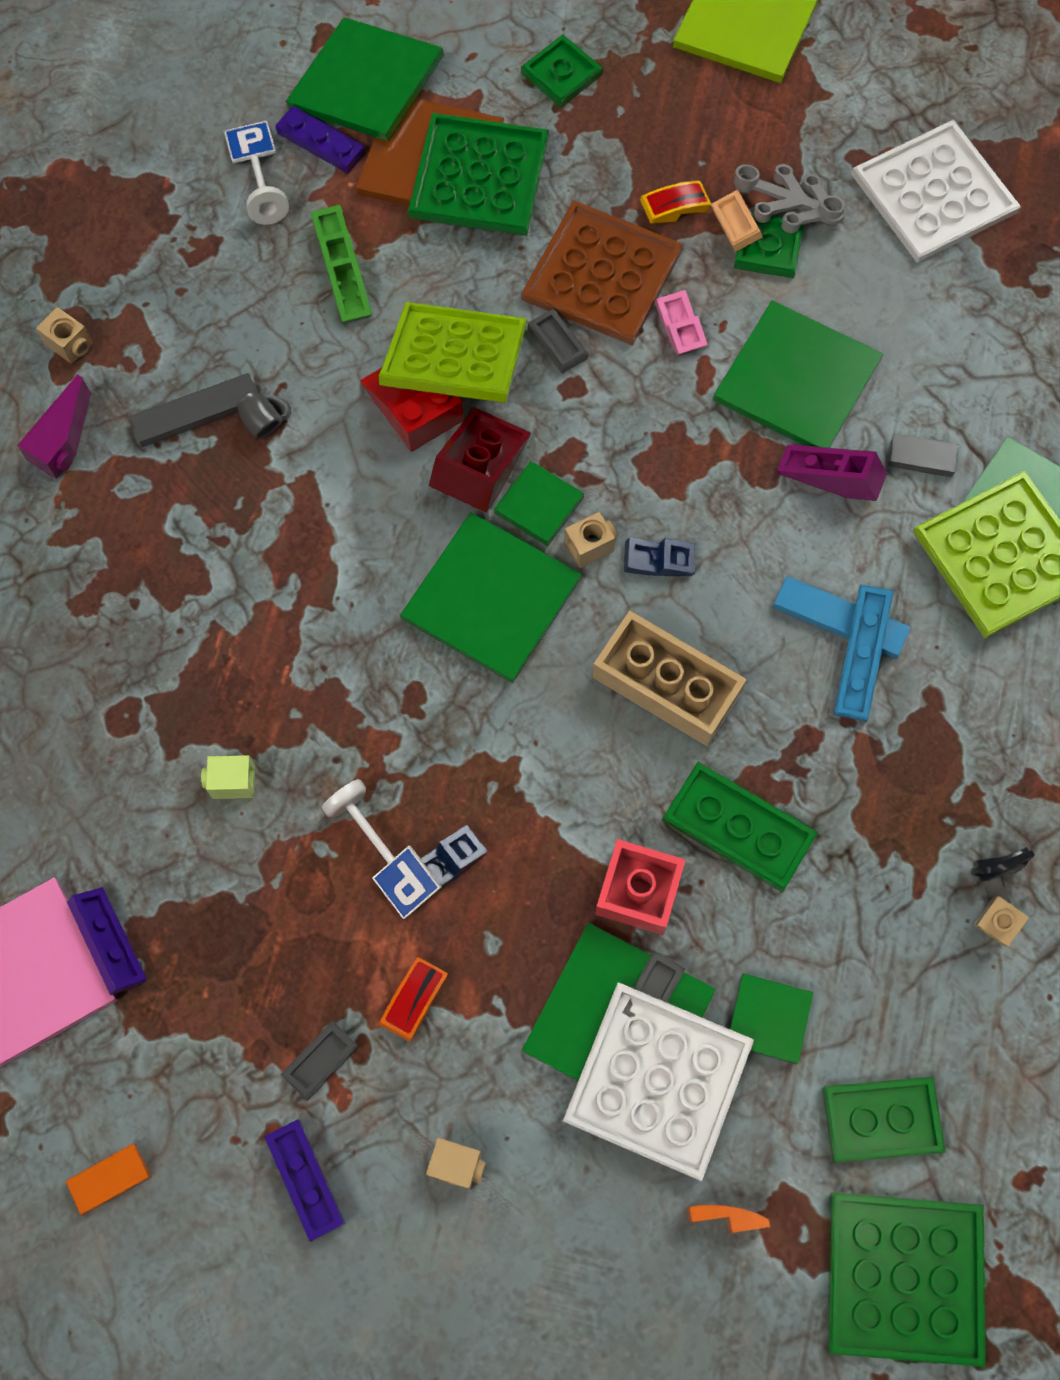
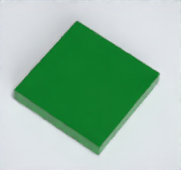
M562 34L521 66V74L561 108L603 75V68Z
M771 216L770 221L766 223L755 220L762 238L737 251L734 269L794 279L804 224L800 225L796 233H787L781 227L783 218Z
M530 461L494 508V514L548 547L584 499V493Z
M743 973L729 1029L754 1039L750 1052L797 1065L799 1063L813 992Z

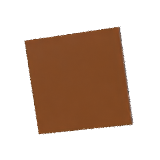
M416 98L388 141L374 137L356 186L357 194L401 205H410L432 113L504 123V118Z
M573 200L521 293V300L547 311L554 308L561 317L633 346L656 299L683 251V243Z

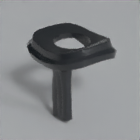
M1025 847L1018 852L1006 856L976 860L972 863L971 874L979 877L989 901L993 896H1000L1008 903H1011L1000 876L1019 872L1025 868L1028 861L1035 854L1033 850Z

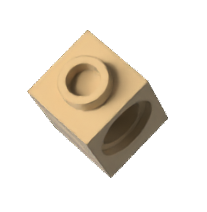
M58 307L36 327L44 344L70 364H73L79 357L85 355L93 344L85 326Z
M598 512L566 527L564 542L579 568H582L614 552L617 533L611 521L605 522L601 513ZM594 535L597 536L600 540L597 542H589L585 538L587 536Z
M993 896L973 925L1001 945L1009 947L1029 917L1000 896Z
M437 1138L426 1175L471 1190L473 1182L480 1184L486 1162L480 1160L482 1153L479 1150Z

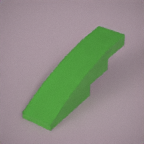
M336 205L312 211L311 217L342 323L372 316L341 206Z

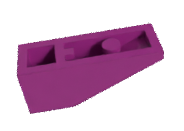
M77 374L17 445L28 462L55 479L63 471L69 469L77 455L91 395L83 377Z
M789 444L777 469L779 475L850 499L877 501L887 476L877 452Z

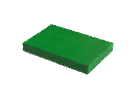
M933 1077L822 1087L833 1163L946 1153Z

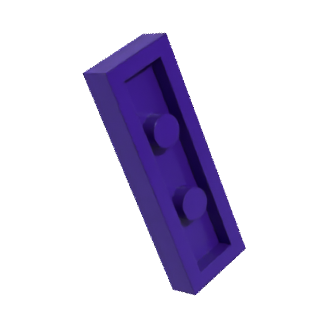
M294 106L275 125L278 135L347 174L365 154L364 145Z
M103 887L72 895L67 904L109 994L113 995L142 985L147 978Z
M297 1119L264 1136L309 1242L345 1225L346 1223L301 1121Z

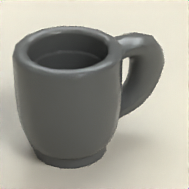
M256 391L248 393L236 404L241 421L255 440L270 435L280 426L282 421L288 419L291 415V406L286 400L275 396L265 398ZM272 405H274L280 411V415Z

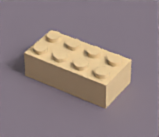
M630 610L594 662L592 678L707 747L741 696L747 680Z

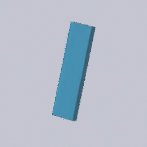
M786 576L773 608L849 639L855 604ZM888 618L882 654L897 659L910 627Z
M862 584L859 586L833 713L834 716L863 722L868 721L894 592L892 590Z

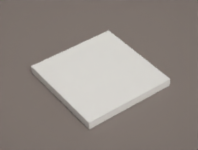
M954 120L854 167L851 174L916 263L1018 214L1021 208Z
M618 982L562 1122L702 1181L754 1039ZM630 998L632 1001L630 1011L635 1013V1016L631 1018L622 1013Z

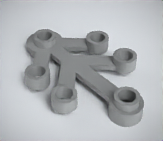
M744 164L736 169L733 182L739 192L750 193L752 190L780 199L768 203L758 202L755 205L753 218L758 222L766 223L770 221L772 214L798 208L809 210L798 214L788 212L784 215L781 224L782 229L787 233H796L802 224L822 221L825 224H838L845 218L846 209L843 200L837 196H828L821 185V179L816 175H806L800 187L793 175V169L789 165L780 164L775 169L773 179L776 183L785 185V189L760 180L758 169L752 165ZM806 194L813 195L815 199L807 197Z

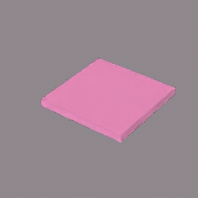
M55 877L0 907V1067L118 1001L115 994H109L67 904L68 899Z

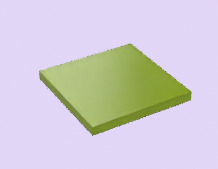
M693 0L673 40V48L782 83L819 0Z
M405 302L379 374V385L506 403L527 328V319Z
M1025 471L916 526L913 530V534L985 639L1060 600V519Z

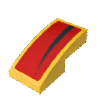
M700 180L666 186L642 195L640 198L651 224L677 222L681 214L704 213L711 206V202Z

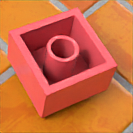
M617 839L595 915L664 935L686 860Z

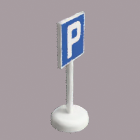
M267 121L224 131L232 163L251 159L259 188L254 190L246 201V210L250 219L262 225H270L281 221L289 211L288 199L280 189L266 186L258 157L276 153Z
M361 779L354 780L335 792L323 804L322 810L328 817H337L349 811L388 864L372 879L404 920L442 886L410 845L396 857L392 855L355 806L365 795L366 787Z

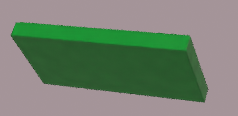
M700 762L696 763L662 819L666 824L782 893L818 833L816 830Z

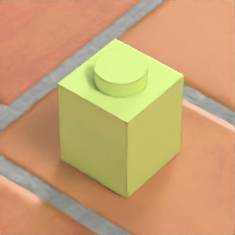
M249 755L207 756V768H202L201 783L212 799L254 798L255 764Z

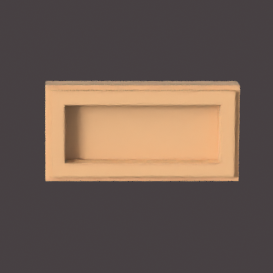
M738 190L711 204L712 210L735 252L762 238V234Z

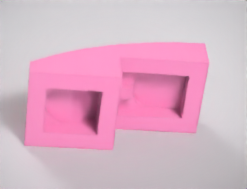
M686 290L656 299L657 311L677 356L708 345L698 315L694 316Z

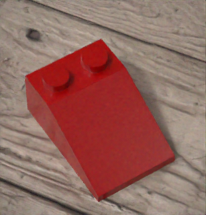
M382 368L360 380L362 386L410 452L464 421L463 405L458 396L379 385V374Z

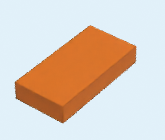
M133 1143L66 1180V1184L80 1215H86L152 1177L137 1144Z

